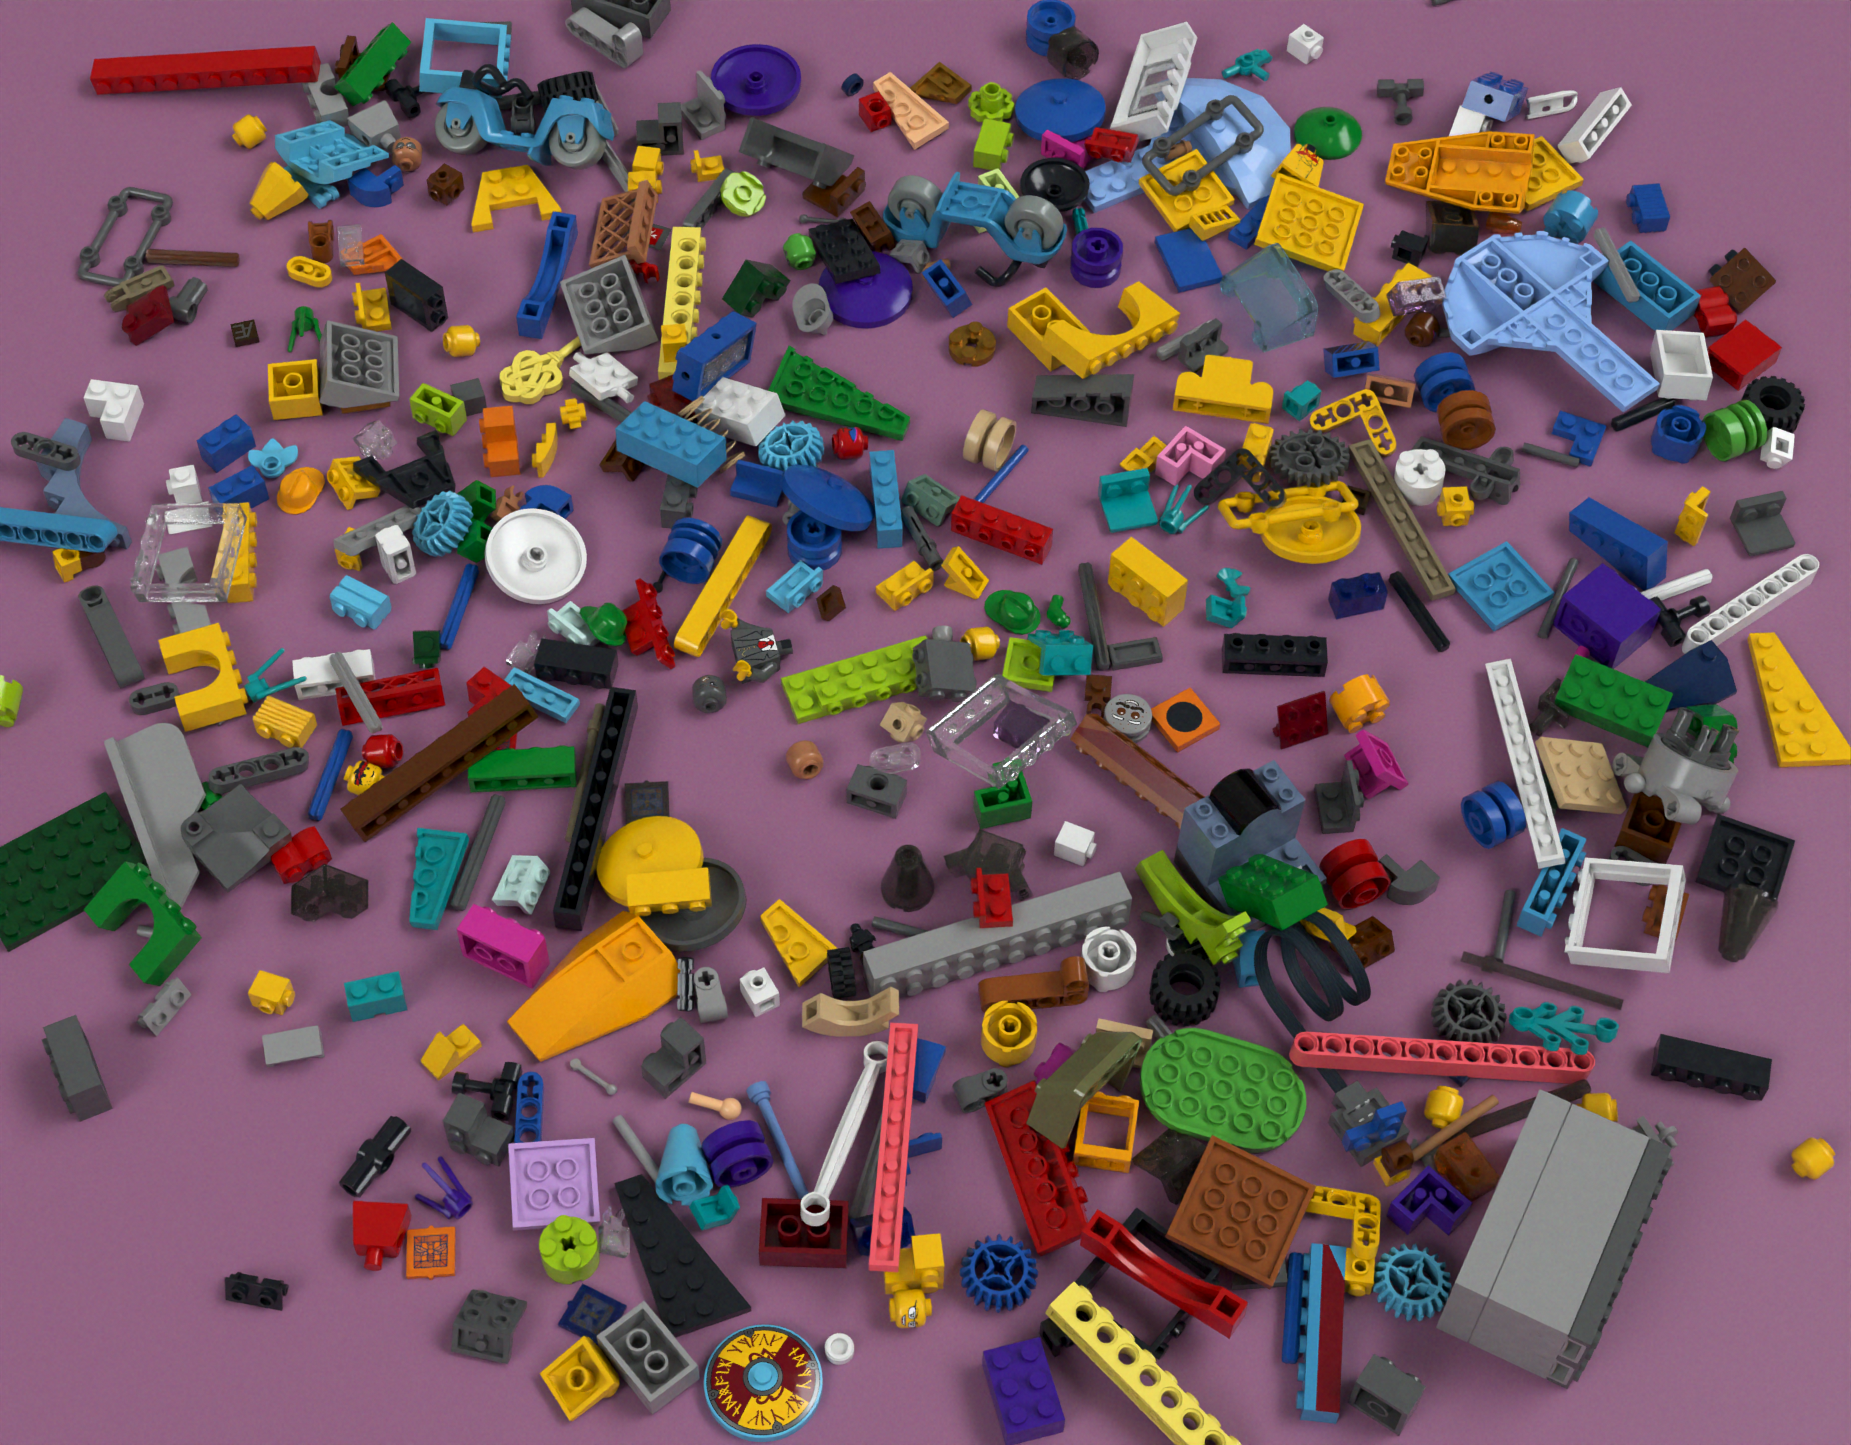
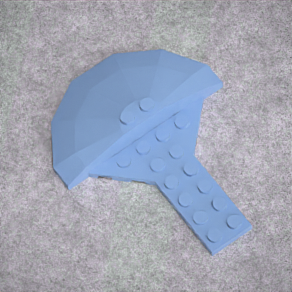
M1187 78L1177 110H1174L1168 132L1152 138L1150 145L1136 150L1131 163L1111 160L1085 171L1088 175L1090 186L1088 196L1084 201L1096 213L1144 193L1138 183L1139 179L1149 174V172L1144 168L1142 158L1152 149L1154 141L1159 137L1168 138L1205 112L1209 101L1214 99L1222 100L1228 95H1234L1262 123L1264 132L1260 138L1254 141L1250 152L1237 153L1213 171L1230 194L1236 195L1249 210L1263 197L1270 195L1275 180L1271 177V174L1291 151L1290 128L1261 95L1221 79ZM1163 92L1154 94L1159 101H1164L1166 98ZM1231 104L1224 109L1223 116L1219 120L1209 119L1183 139L1185 141L1189 140L1192 150L1197 149L1206 162L1209 163L1234 145L1238 134L1243 132L1251 133L1255 129ZM1156 157L1151 161L1159 169L1178 158L1166 162L1164 158Z
M1536 231L1535 235H1522V232L1514 233V236L1501 237L1500 234H1495L1456 258L1441 302L1451 340L1469 356L1486 353L1501 346L1556 352L1622 412H1625L1658 390L1660 383L1592 324L1591 282L1608 266L1609 262L1592 245L1584 243L1582 246L1569 242L1570 239L1563 237L1562 240L1550 237L1548 232Z

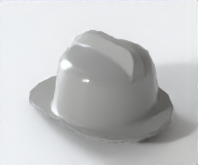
M807 284L798 290L792 303L797 325L803 332L826 335L827 329L833 321V313L830 309L826 292L818 284Z

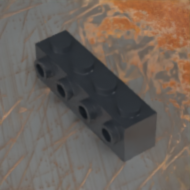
M1224 634L1222 673L1325 677L1328 664L1327 637Z

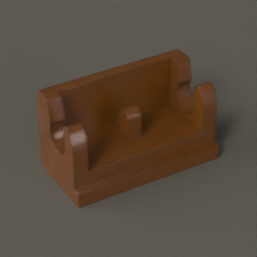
M870 201L850 212L876 252L881 253L880 247L883 244H886L890 250L896 247L891 231Z

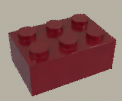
M762 1198L759 1237L760 1266L847 1267L849 1201L829 1200L830 1216L828 1221L820 1226H810L801 1218L802 1199ZM810 1205L806 1208L810 1213H821L825 1210L820 1205Z

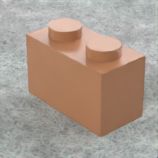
M1367 373L1364 390L1373 391L1381 403L1411 408L1415 381ZM1363 396V399L1365 400H1373L1372 398L1368 399L1366 396Z

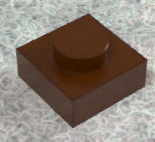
M832 585L816 598L823 620L830 621L846 608L841 589L835 585Z

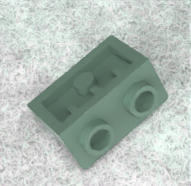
M923 474L908 481L901 502L906 506H912L915 512L938 527L942 525L945 515L954 510L960 497L928 475Z

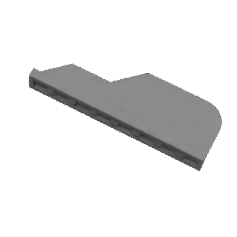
M158 723L120 741H116L114 737L105 740L104 744L151 876L154 881L160 883L166 889L165 894L167 897L175 901L182 909L200 870L194 854L182 838L181 825L184 820L196 811L198 812L206 793L183 733L172 724Z

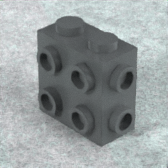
M925 639L913 648L912 658L915 663V682L918 687L919 697H929L933 701L952 699V702H963L967 700V697L976 692L977 681L974 677L973 654L971 653L970 643Z

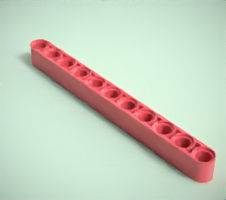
M1300 1032L1296 1035L1289 1052L1290 1060L1295 1065L1301 1067L1455 1077L1467 1076L1471 1078L1582 1084L1595 1066L1594 1056L1589 1051L1585 1055H1578L1573 1053L1571 1048H1559L1557 1051H1549L1541 1046L1322 1032ZM1299 1047H1304L1308 1049V1051H1303ZM1327 1049H1332L1336 1053H1331ZM1356 1050H1357V1051H1360V1052H1362L1364 1055H1360V1054L1356 1053L1355 1051H1356ZM1382 1052L1390 1054L1391 1057L1384 1055ZM1410 1054L1418 1056V1059L1412 1057ZM1438 1056H1442V1057H1444L1446 1060H1442V1059H1440ZM1465 1057L1472 1059L1474 1062L1468 1061Z

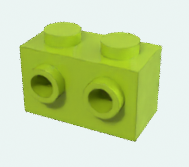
M984 118L974 149L973 167L987 170L999 168L1001 170L1002 163H1007L1009 150L1007 148L1012 147L1014 133H1010L1011 123Z
M422 383L409 399L413 418L420 423H426L434 427L441 433L454 436L467 421L464 401L425 383Z

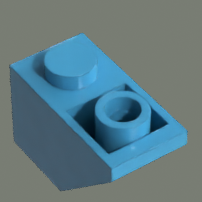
M1248 929L1239 937L1243 946L1237 952L1238 957L1232 961L1238 988L1259 986L1254 968V951L1258 939L1265 933V930L1256 931Z

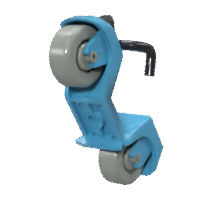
M484 64L475 73L471 70H464L459 87L448 88L436 102V105L441 107L435 120L436 136L446 149L459 155L477 153L485 147L487 142H490L505 150L526 152L531 160L544 166L551 165V156L553 155L562 165L575 170H583L592 167L601 159L606 148V138L611 141L614 138L611 121L612 113L604 109L603 104L595 103V100L589 98H581V101L573 100V97L560 95L559 99H551L535 135L521 133V136L514 135V132L506 131L498 102L489 95H503L515 87L519 88L527 101L533 99L534 94L522 79L512 78L506 81L499 69L492 64ZM490 73L499 86L494 87L482 81V78Z
M956 172L953 175L944 193L934 183L923 177L915 175L901 177L890 191L888 204L883 211V220L897 242H900L901 239L923 241L925 246L929 248H937L951 222L985 228L1005 254L1013 260L1007 270L998 278L992 276L982 266L975 270L974 273L994 287L1005 285L1015 275L1022 262L1031 263L1039 268H1045L1048 260L1052 259L1061 249L1067 233V227L1063 223L1061 213L1049 201L1032 195L1021 196L1016 199L1013 194L1005 189L960 182V172Z

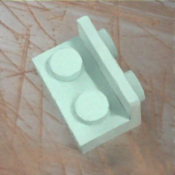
M512 855L492 901L497 906H519L526 915H531L548 880L549 868L538 856Z

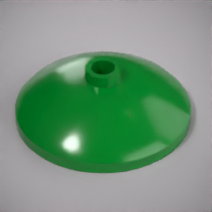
M1318 107L1306 111L1297 119L1294 127V138L1296 143L1302 146L1306 144L1313 145L1316 148L1315 155L1321 159L1336 160L1347 157L1357 150L1361 143L1362 130L1358 121L1349 113L1334 107Z

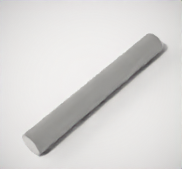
M622 1115L616 1116L613 1119L614 1125L656 1183L659 1168Z

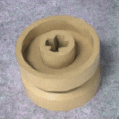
M985 409L980 410L973 420L963 448L964 460L974 464L983 461L985 468L995 472L999 471L1011 450L1016 434V421L1006 417H1001L997 421L995 413Z

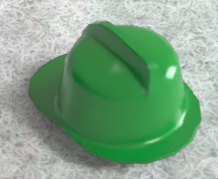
M1000 590L989 595L985 601L984 609L986 614L992 620L1015 634H1029L1036 630L1040 624L1041 615L1039 609L1034 605L1033 600L1024 593Z
M604 603L599 608L593 606L581 608V617L598 640L611 646H621L625 643L627 617L613 603Z

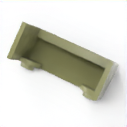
M1096 1032L1093 1035L1089 1033L1083 1040L1081 1047L1048 1079L1043 1078L1038 1083L1034 1091L1037 1095L1026 1124L1064 1149L1080 1109L1107 1082L1119 1091L1124 1088L1142 1038L1134 1032Z

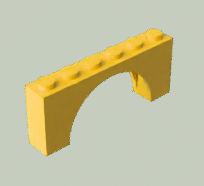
M1138 281L1124 288L1118 304V308L1128 317L1133 329L1117 335H1099L1083 331L1067 323L1065 320H1061L1047 327L1041 346L1084 379L1098 373L1107 366H1112L1122 358H1127L1133 352L1142 350L1152 342L1155 343L1160 338L1168 334L1171 335L1178 327L1177 321L1180 312Z

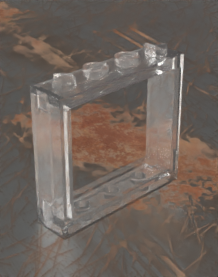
M152 504L149 517H146L145 533L141 536L139 556L135 559V572L130 579V588L139 602H227L247 520L240 504ZM224 524L210 583L151 584L166 525Z

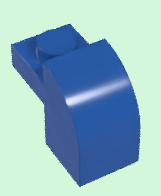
M396 165L379 176L374 175L367 168H363L347 179L350 195L368 207H383L391 204V194L404 186L401 169Z
M540 485L528 490L525 493L526 505L519 509L547 510L560 515L564 519L574 511L572 496L551 485Z

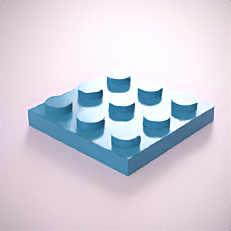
M1507 541L1448 573L1458 593L1493 631L1551 600L1555 593Z

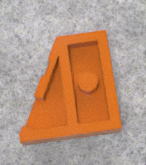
M382 234L341 254L342 261L354 275L387 271L400 259H403Z

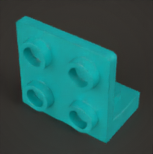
M1148 468L1099 477L1098 497L1111 533L1158 524V518L1148 492L1150 480Z

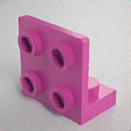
M1046 130L1042 134L1041 155L1047 158L1067 159L1084 169L1093 159V157L1088 155L1084 145L1085 140H1090L1091 137L1088 136L1082 140L1070 142L1060 135Z

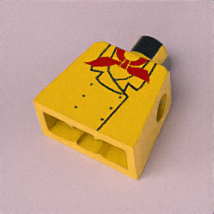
M1296 144L1273 171L1271 177L1275 179L1278 172L1318 187L1324 161L1315 155L1316 148L1313 145L1306 144L1302 146L1301 144Z

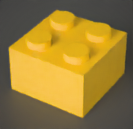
M317 359L268 364L269 404L273 420L323 415L322 403H320V371Z

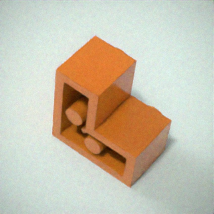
M513 405L483 408V418L479 419L480 433H485L482 434L483 449L487 448L488 452L483 453L484 467L489 468L491 477L520 475L518 438Z

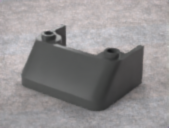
M750 117L739 149L740 153L758 159L757 164L770 168L772 164L814 180L813 185L826 189L827 185L832 186L852 164L855 156Z

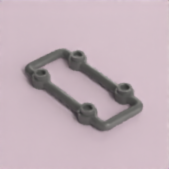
M1228 95L1222 100L1214 99L1207 103L1205 112L1168 138H1157L1153 143L1152 149L1143 156L1142 164L1169 195L1177 196L1185 190L1194 191L1199 187L1203 177L1239 152H1250L1254 141L1262 136L1264 128L1262 123L1237 96ZM1232 104L1255 130L1251 133L1243 132L1238 134L1234 145L1199 170L1186 171L1183 174L1182 181L1178 185L1173 186L1151 160L1156 157H1167L1170 154L1171 146L1209 119L1219 120L1223 116L1224 109Z
M126 187L120 192L119 196H112L107 204L109 214L92 245L84 247L80 252L81 265L78 268V276L85 281L115 287L123 281L144 272L142 261L145 258L146 250L152 245L161 226H166L171 222L169 211L173 205V200L169 195L135 187ZM129 196L163 203L162 205H156L152 209L151 217L153 222L135 256H129L125 259L123 264L125 274L122 279L88 272L90 268L96 267L100 263L98 252L116 219L128 212L126 201Z

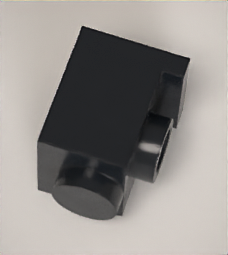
M1403 230L1399 235L1395 234L1391 243V248L1394 249L1392 259L1406 264L1410 263L1418 268L1426 253L1430 236L1425 235L1423 238Z
M1076 1313L1077 1318L1080 1321L1085 1322L1082 1315L1080 1313ZM1050 1318L1040 1323L1039 1334L1054 1358L1060 1355L1061 1347L1065 1346L1068 1348L1075 1344Z

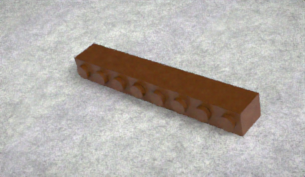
M513 684L465 720L459 722L447 733L438 737L426 748L416 753L408 761L373 784L362 794L349 801L340 810L362 840L366 842L539 717L517 686Z

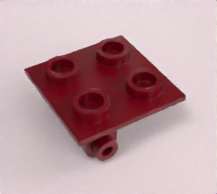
M1325 691L1277 706L1278 723L1273 728V734L1275 737H1279L1281 750L1328 734Z

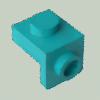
M1211 594L1206 599V620L1233 628L1247 614L1245 596L1239 595L1234 601H1230Z
M729 1185L721 1187L717 1195L694 1200L689 1208L701 1230H706L731 1223L740 1209V1205Z

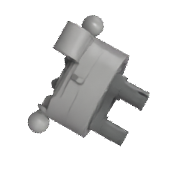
M1680 707L1671 728L1667 730L1666 734H1654L1644 758L1619 753L1614 758L1612 769L1615 775L1626 777L1624 786L1628 792L1632 794L1643 792L1648 797L1654 794L1658 795L1662 799L1665 817L1668 820L1695 825L1701 816V806H1705L1709 811L1717 814H1723L1730 808L1731 802L1727 794L1738 773V768L1729 761L1731 755L1729 751L1739 730L1728 724H1723L1719 734L1718 730L1714 728L1710 730L1709 726L1703 725L1697 741L1688 738L1686 734L1695 712Z

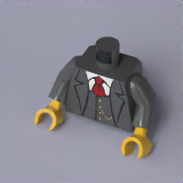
M726 609L720 615L724 619L721 622V627L723 629L732 628L730 630L731 645L736 660L733 671L739 672L736 677L742 684L750 681L764 683L780 670V656L793 653L791 640L776 641L771 628L749 624L737 618L736 613L731 609Z

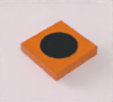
M1191 687L1151 708L1152 722L1177 753L1220 729V722Z

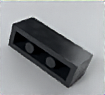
M541 638L534 662L536 678H541L545 681L566 682L570 685L592 686L596 689H610L613 686L619 665L617 650L543 638Z

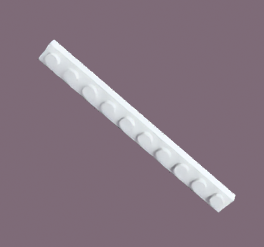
M1511 658L1486 663V672L1521 805L1525 813L1526 824L1538 869L1565 864L1563 849Z

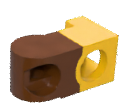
M64 548L52 551L55 568L64 583L73 580V574L88 568H96L106 559L104 551L96 553Z
M1402 1139L1381 1149L1382 1156L1375 1158L1373 1164L1386 1187L1409 1178L1414 1163V1156L1408 1143Z

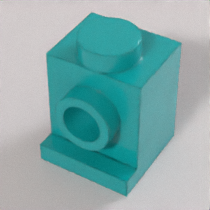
M1307 380L1302 385L1295 386L1291 392L1287 390L1284 393L1282 409L1300 422L1319 406L1322 391L1317 385Z

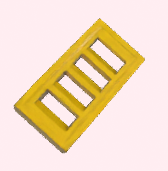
M1225 205L1191 215L1189 227L1204 241L1239 224L1241 219Z

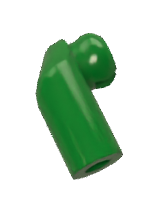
M1053 595L1047 610V618L1055 626L1065 629L1070 625L1071 619L1061 609L1064 598L1060 595Z

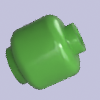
M800 233L792 234L783 245V251L789 266L797 270H804L812 266L816 258V252L810 237Z

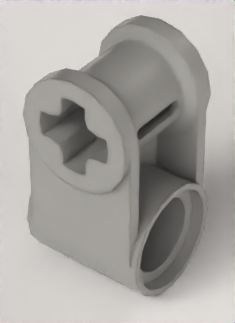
M710 967L700 968L694 975L700 1023L728 1018L725 997L722 994L717 972Z

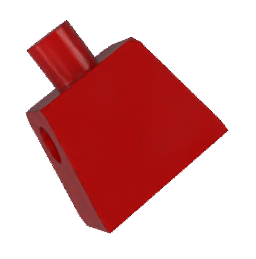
M353 1201V1245L357 1255L366 1256L364 1268L367 1270H381L383 1257H398L412 1216L408 1204Z

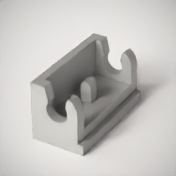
M318 1025L262 1035L267 1067L306 1058L324 1057L322 1033Z

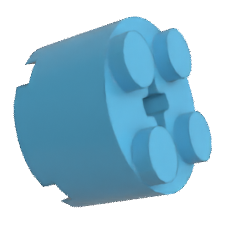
M1568 190L1564 194L1560 192L1544 215V231L1548 232L1550 237L1557 236L1561 239L1566 237L1570 239L1569 242L1578 244L1585 239L1597 220L1598 209L1596 207L1594 209L1590 205L1592 201L1580 192Z

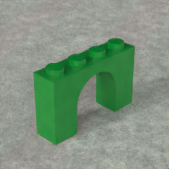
M125 861L84 908V911L98 928L116 931L136 907L146 903L154 917L153 933L147 944L129 963V966L143 983L161 986L202 937L195 930L197 928L195 923L184 917L180 912L181 907L167 897L165 894L166 889L151 878V872L145 865Z

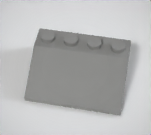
M626 255L560 281L585 354L637 350L659 341L636 276Z
M327 320L320 339V403L328 406L349 408L398 401V336Z

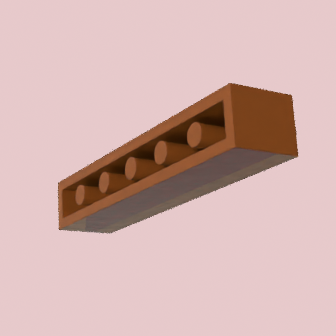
M1086 714L1070 738L1076 744V749L1079 752L1095 758V763L1100 768L1106 771L1110 770L1116 775L1115 779L1125 786L1130 785L1135 789V794L1144 801L1149 800L1156 805L1155 810L1165 817L1170 816L1176 821L1175 825L1179 829L1181 828L1184 809L1205 797L1098 714Z

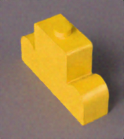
M1206 355L1202 377L1193 372H1184L1178 376L1173 410L1269 424L1273 388L1265 382L1250 384L1253 362L1250 360Z

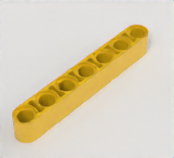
M749 515L746 516L675 637L674 649L696 657L701 656L722 620L720 615L731 605L766 545L772 531L771 523Z

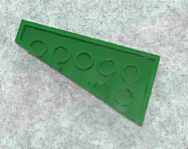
M788 346L768 390L778 394L784 410L848 427H858L863 431L903 441L910 425V416L888 403L882 404L874 399V395L871 393L860 391L854 383L827 367L821 368L813 363V359L810 357H803L796 353V349Z

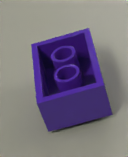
M1040 1337L983 1351L982 1367L1005 1445H1015L1062 1433L1064 1431L1065 1417Z

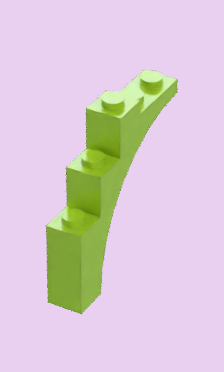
M1164 850L1139 862L1135 871L1162 916L1166 912L1174 915L1180 921L1178 925L1184 931V935L1190 944L1199 940L1213 965L1221 961L1227 964L1238 957L1237 952L1243 946L1239 937L1246 932L1245 927L1251 922L1246 911L1237 916H1230L1211 907L1185 882Z

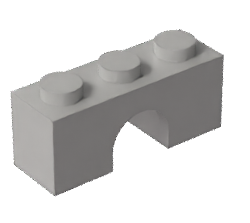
M329 63L320 65L318 82L301 83L304 93H309L307 100L310 108H315L313 114L316 123L331 120L342 127L348 126V108L342 94H338L334 88L336 82Z

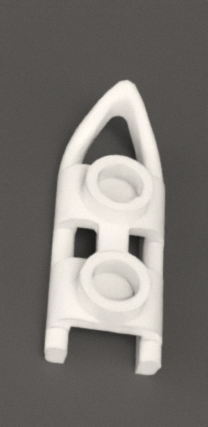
M1574 90L1527 98L1529 115H1526V119L1567 112L1575 107L1578 93ZM1572 95L1570 105L1563 107V97ZM1550 106L1549 111H1542L1543 107Z

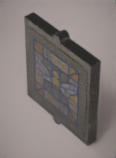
M645 780L644 783L625 784L626 825L645 817H670L668 781L649 782Z

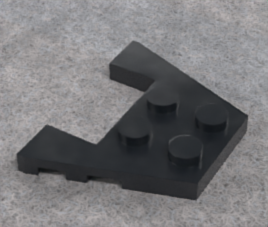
M436 430L417 437V445L426 456L392 470L385 471L373 455L353 463V471L411 509L427 504V500L431 501L435 494L439 495L442 491L455 492L456 487L449 464L444 456L443 446L439 441V434Z

